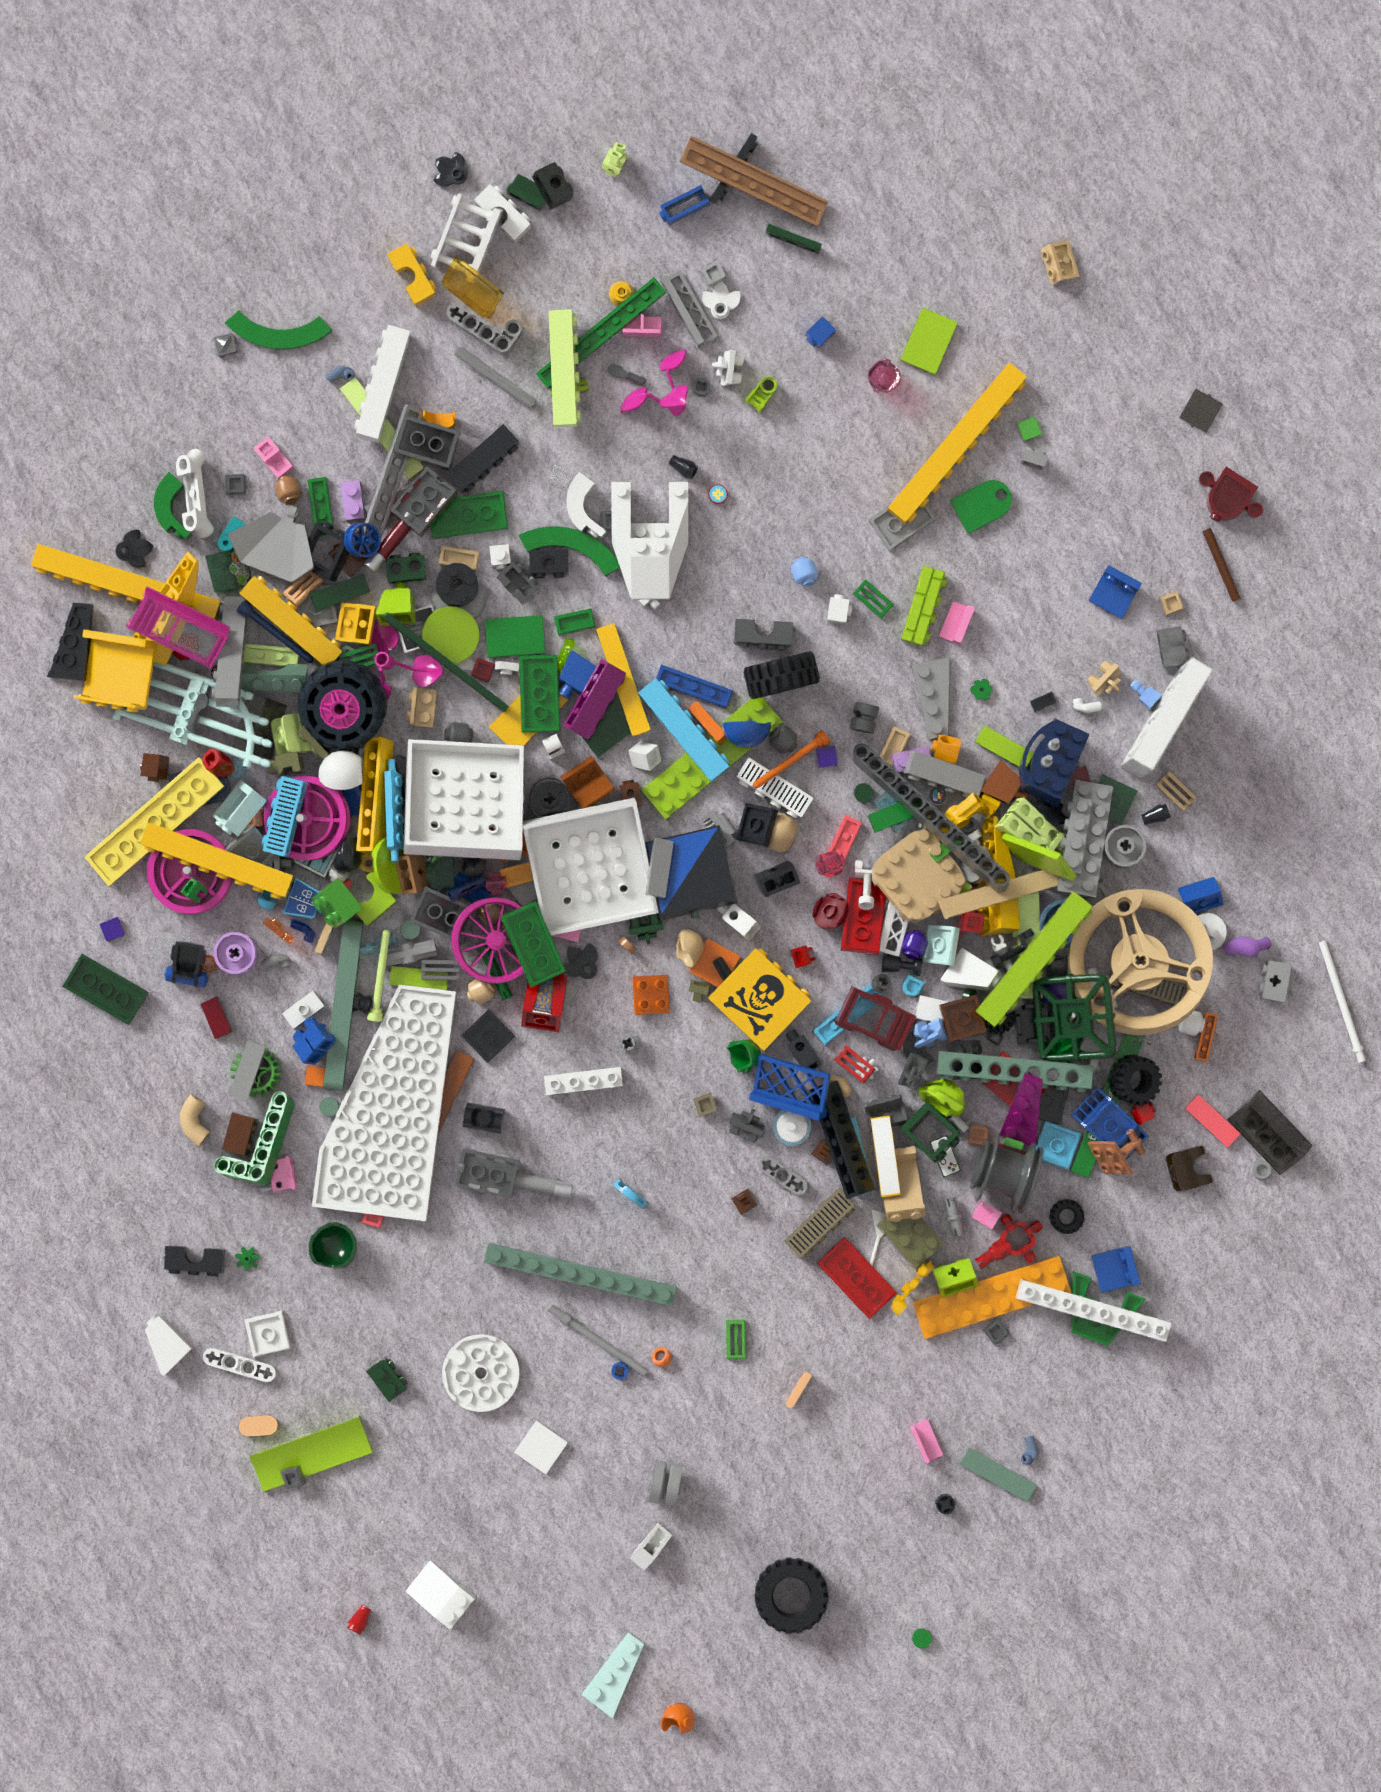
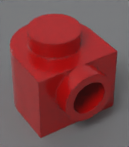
M1152 1102L1132 1107L1134 1111L1131 1114L1138 1125L1155 1117L1156 1109Z

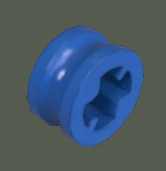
M623 1362L615 1363L611 1369L613 1377L618 1380L626 1378L629 1372L627 1365ZM617 1366L625 1368L623 1376L615 1374Z

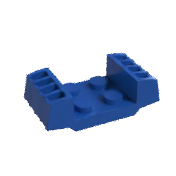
M1095 1087L1070 1114L1098 1141L1116 1142L1120 1149L1131 1141L1126 1134L1130 1129H1134L1137 1137L1141 1138L1142 1143L1149 1136L1098 1087ZM1134 1149L1125 1159L1127 1160L1136 1149Z

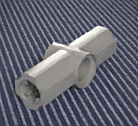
M435 940L420 943L413 942L388 949L386 967L397 964H410L418 962L420 959L438 956Z

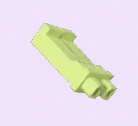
M1024 797L1016 799L1007 810V814H1004L995 826L1000 832L1008 833L1052 851L1056 850L1059 853L1064 851V849H1061V841L1065 835L1062 832H1058Z

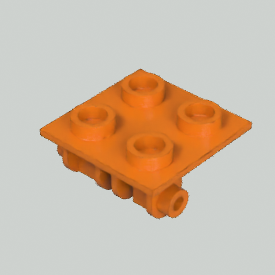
M668 975L632 977L635 1015L670 1013Z

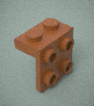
M590 756L560 776L582 809L592 807L615 790L593 756Z

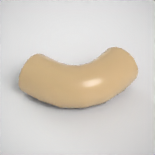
M190 1094L180 1111V1125L187 1138L200 1147L210 1134V1131L199 1122V1114L206 1104L195 1095Z

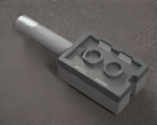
M466 1148L462 1149L459 1164H463L462 1171L457 1172L455 1181L456 1187L512 1198L514 1187L571 1198L573 1184L518 1172L520 1160Z

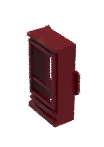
M851 986L835 1019V1024L848 1031L856 1030L877 1040L879 1045L887 1049L900 1051L916 1016L893 1005L892 1000L878 993L871 995ZM859 995L885 1007L873 1033L847 1021ZM890 1009L897 1012L886 1038H883L876 1034L885 1015L888 1013L887 1010Z

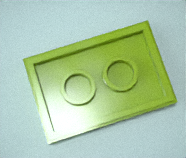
M922 308L900 361L935 375L958 322Z

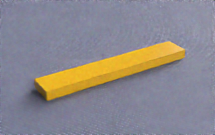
M615 624L596 629L607 662L626 672L624 682L618 687L617 693L632 737L651 731Z

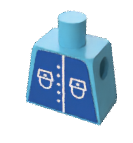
M296 879L283 913L316 919L318 912L321 914L322 912L313 906L311 898L320 891Z

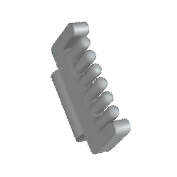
M711 811L701 818V822H705L704 826H707L706 828L720 825L726 842V848L735 842L731 835L736 830L724 813L717 816L714 811Z

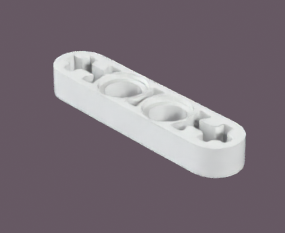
M209 1348L203 1354V1360L209 1366L264 1382L272 1381L276 1376V1369L271 1364L217 1348ZM212 1351L215 1352L214 1355L217 1357H221V1354H224L221 1365H218L220 1360L214 1359L210 1362L207 1354H211ZM227 1357L235 1359L236 1364L234 1367L229 1368L226 1366L225 1360ZM246 1362H251L254 1365L252 1373L244 1371L243 1367ZM258 1364L261 1365V1370L270 1368V1372L273 1373L272 1376L265 1378V1374L260 1372L256 1376Z

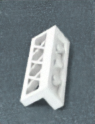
M887 897L884 907L879 952L899 957L908 921H904L899 917L901 914H899ZM899 919L902 925L901 930L894 933L892 923ZM892 938L897 943L895 951L886 949L887 941Z

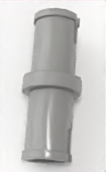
M956 1196L944 1199L948 1213L947 1220L950 1221L953 1237L964 1235L965 1232L961 1221L962 1213H959Z

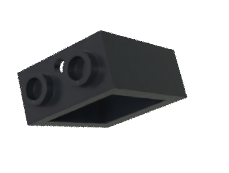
M324 521L323 523H315L308 538L311 555L322 531L342 542L329 569L313 561L314 569L311 572L328 581H336L349 554L344 545L346 531H337L333 529L334 525Z

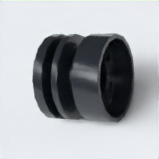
M545 777L539 779L530 790V805L532 811L539 818L567 812L570 806L568 789L562 781L556 778ZM548 793H551V796H555V798H552V802L544 799Z

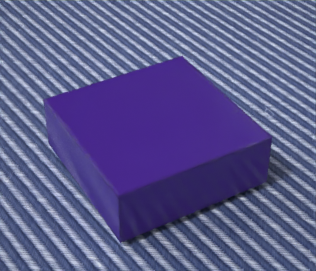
M835 746L816 749L819 768L838 765Z
M118 917L100 924L106 942L125 935Z

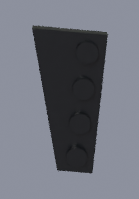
M72 604L63 636L60 638L57 653L54 655L51 670L47 675L48 678L86 681L90 638L83 637V631H91L93 604Z

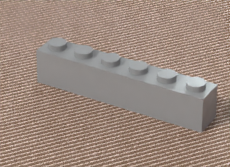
M224 596V603H220L222 620H219V622L230 626V629L228 631V638L215 660V665H218L217 671H214L213 682H216V688H212V699H215L216 707L239 708L248 616H241L236 610L245 600L243 597Z

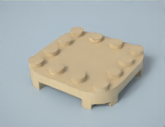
M924 829L910 833L884 853L873 864L872 882L881 889L901 914L899 917L904 921L920 923L926 920L940 908L939 900L957 895L965 883V877L960 867L949 854L937 863L930 856V853L933 856H938L941 853V844L931 833Z

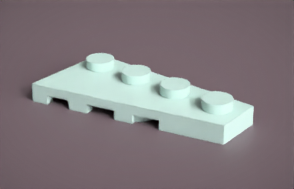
M630 1632L626 1634L582 1693L586 1699L611 1718L614 1716L644 1645L643 1642Z

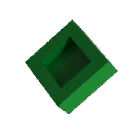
M191 877L181 893L190 900L199 903L201 899L197 894L200 891L207 893L208 890L201 882Z

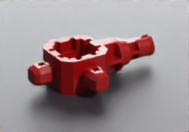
M1006 1213L1000 1217L1002 1225L1006 1226L1001 1231L1000 1239L992 1243L987 1252L974 1259L980 1269H983L994 1260H1003L1011 1254L1016 1256L1024 1254V1259L1031 1263L1036 1260L1033 1250H1030V1248L1035 1246L1036 1242L1033 1233L1037 1234L1042 1230L1043 1226L1039 1220L1030 1223L1029 1227L1022 1221L1013 1223L1011 1216ZM1021 1226L1028 1235L1030 1242L1015 1251L1006 1235Z

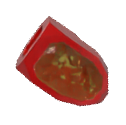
M209 749L203 755L202 763L205 768L218 777L229 776L235 769L231 759L219 750Z

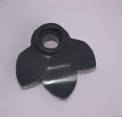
M455 152L451 159L448 157L436 159L435 165L440 172L433 179L436 184L447 187L452 183L462 184L467 180L468 172L464 168L465 159L461 154ZM457 172H460V175L458 177H455V174Z
M132 530L126 533L123 542L119 543L115 549L116 556L120 560L127 561L132 567L136 568L146 565L144 556L148 555L153 549V545L149 541L140 539V530ZM127 548L129 553L124 554L122 549Z
M1037 800L1035 806L1038 812L1043 814L1050 824L1054 826L1063 825L1065 819H1068L1061 811L1064 806L1061 802L1056 807L1043 800Z
M591 943L587 944L583 951L579 948L569 947L567 956L570 963L564 966L566 973L572 977L593 978L597 973L595 963L598 958L595 947ZM586 966L591 967L590 973L584 972Z

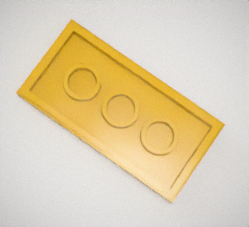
M560 694L559 710L570 700L565 699ZM520 695L506 712L504 711L489 726L506 745L525 746L537 734V732L522 733Z

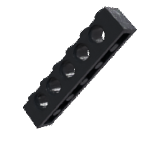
M838 1080L830 1082L825 1106L827 1114L826 1117L820 1120L846 1199H850L873 1191L875 1188ZM814 1088L809 1090L810 1094L815 1091ZM815 1093L811 1096L814 1104L820 1105L821 1099Z

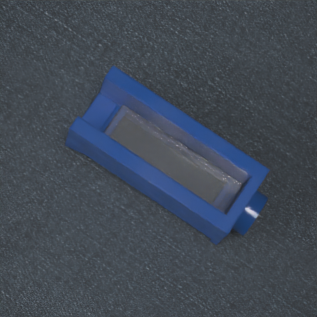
M700 185L660 205L662 211L659 214L663 222L667 221L670 226L710 206V202Z

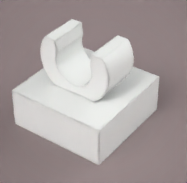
M639 600V604L644 608L647 604L654 610L660 606L657 600Z

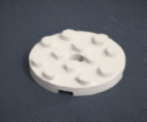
M486 1334L471 1335L457 1342L448 1352L442 1369L444 1387L451 1399L463 1408L475 1412L491 1411L505 1404L514 1394L520 1376L518 1360L513 1350L501 1339ZM481 1367L486 1370L487 1373L484 1378L476 1376L475 1371L477 1368Z

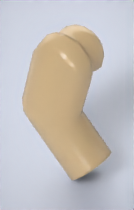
M831 1074L830 1082L838 1080L843 1097H849L851 1086L846 1078Z

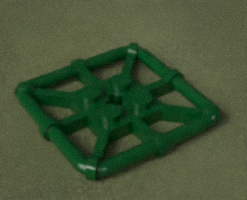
M1071 973L1066 976L1043 977L1034 980L1032 992L1035 1018H1033V1022L1036 1023L1038 1051L1043 1061L1074 1060L1075 1062H1081L1082 1060L1106 1059L1116 1054L1114 1026L1116 1015L1113 1013L1111 986L1108 976L1101 974L1074 975ZM1097 982L1085 998H1075V983ZM1066 984L1068 999H1058L1045 985ZM1103 986L1105 1014H1092L1091 1000ZM1040 992L1053 1004L1054 1017H1043ZM1073 1013L1075 1014V1016H1077L1076 1023H1074L1073 1020H1070V1016H1072ZM1106 1019L1108 1045L1094 1033L1093 1020ZM1054 1022L1056 1036L1046 1047L1043 1023ZM1079 1037H1089L1103 1051L1081 1052ZM1062 1038H1072L1073 1053L1051 1054Z

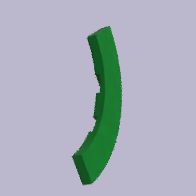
M239 310L224 322L239 337L257 346L276 350L296 349L313 344L332 332L320 316L306 325L286 330L270 329L249 320Z
M553 526L536 528L518 535L527 553L529 550L542 547L563 546L585 554L600 568L604 576L620 569L617 558L604 544L584 532L581 533L579 530Z

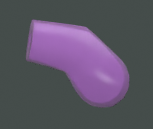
M1238 936L1224 943L1223 950L1228 956L1238 953L1243 956L1254 957L1260 951L1271 948L1272 943L1268 937L1256 941L1249 937Z

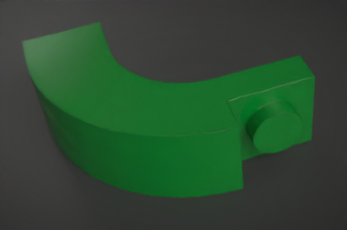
M168 472L159 483L155 492V515L167 533L174 528L173 533L180 540L184 537L188 541L192 534L175 519L173 514L174 500L184 489V485Z

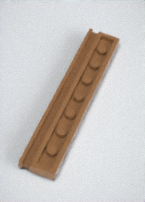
M690 136L679 161L815 227L818 226L828 204V200L693 136Z

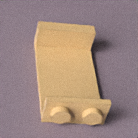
M915 1146L895 1149L901 1196L883 1198L886 1219L893 1222L908 1218L919 1219L925 1216V1205L923 1204L916 1149Z

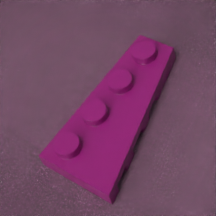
M1024 1073L1000 1130V1136L1022 1142L1027 1146H1030L1032 1143L1036 1144L1043 1079Z

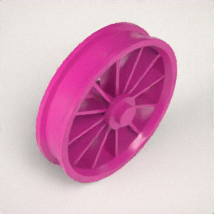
M502 898L478 900L466 907L454 924L451 936L454 957L460 967L473 978L484 982L503 983L513 980L524 973L519 960L504 947L505 944L512 945L506 942L508 935L504 936L503 934L506 931L505 927L499 931L500 916L503 914L504 905L514 910L521 907L511 900ZM489 904H501L495 931L493 930L486 907ZM480 907H483L490 933L470 916L472 912ZM469 918L487 936L482 937L461 932V928L465 920ZM460 934L485 939V942L460 949ZM487 944V947L469 966L461 952ZM491 949L485 975L473 970V966ZM500 949L504 950L520 966L507 974ZM494 950H496L503 975L490 977V968Z

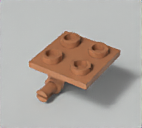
M1134 1129L1126 1132L1131 1141L1121 1149L1116 1142L1089 1141L1087 1143L1104 1174L1131 1175L1133 1173L1125 1158L1134 1149H1136L1138 1155H1143L1146 1152L1141 1144V1138L1137 1137Z

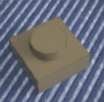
M711 1093L693 1099L699 1117L718 1111Z

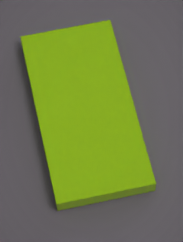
M1008 833L1002 836L1001 839L1017 860L1070 881H1074L1076 878L1075 872L1062 854Z

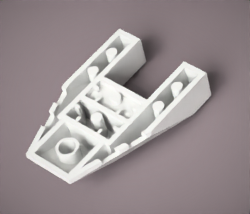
M611 482L612 546L631 600L670 599L688 546V482H669V523H631V482Z

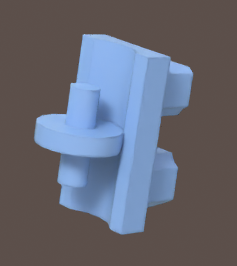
M940 1018L928 1024L921 1021L915 1025L914 1035L916 1036V1042L914 1047L918 1049L923 1046L930 1048L934 1046L937 1039L944 1041L948 1038L945 1027H943V1020Z

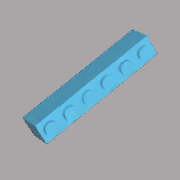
M655 678L638 692L639 696L711 783L729 769L727 765L729 760L723 753L721 755L718 754L715 750L717 746L711 739L707 740L703 736L705 731L699 724L694 725L691 721L693 717L687 709L683 711L680 708L681 702L675 695L670 696L667 692L669 688L663 680L658 681Z

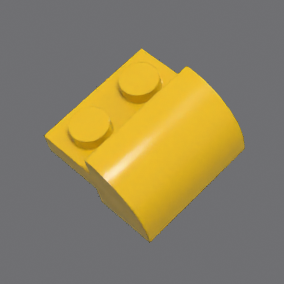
M341 603L335 640L364 646L371 645L377 607Z

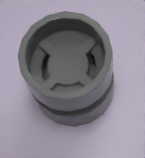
M855 702L853 710L855 717L851 719L849 728L863 733L874 734L876 725L874 719L878 717L879 707Z

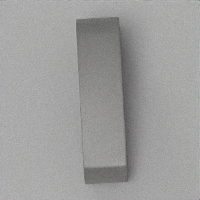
M451 304L446 310L448 320L500 355L509 354L522 335L521 323L515 319L509 320L502 330L498 331L459 304ZM458 310L459 315L463 318V321H461V318L456 315L453 318L451 312H456ZM474 320L477 324L474 328H468L466 323ZM512 325H515L519 328L518 332L515 334H512L508 331L509 327ZM484 331H491L492 337L484 339L482 334ZM501 341L508 343V347L504 350L498 348V344Z

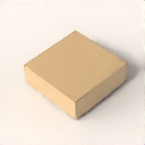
M1178 591L1159 598L1165 616L1184 610Z

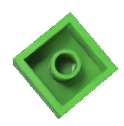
M339 878L328 884L311 898L313 906L322 912L327 924L333 926L334 929L362 909V906Z

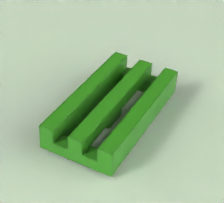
M726 1320L727 1359H746L745 1320ZM730 1324H734V1355H731ZM738 1324H742V1355H738Z

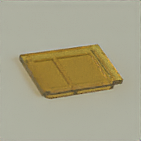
M457 255L454 257L441 281L448 291L481 317L486 316L488 319L492 316L504 295L503 291Z

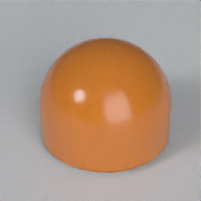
M659 1347L653 1352L652 1361L658 1367H667L672 1361V1355L665 1347ZM660 1352H664L665 1357L658 1361L657 1355Z

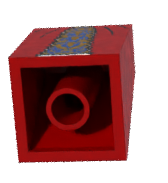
M562 973L534 987H530L527 982L521 1027L559 1033L568 975Z

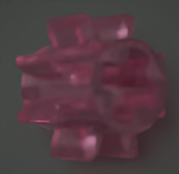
M490 872L491 877H486L487 892L492 891L493 896L502 895V890H507L506 876H501L500 872Z

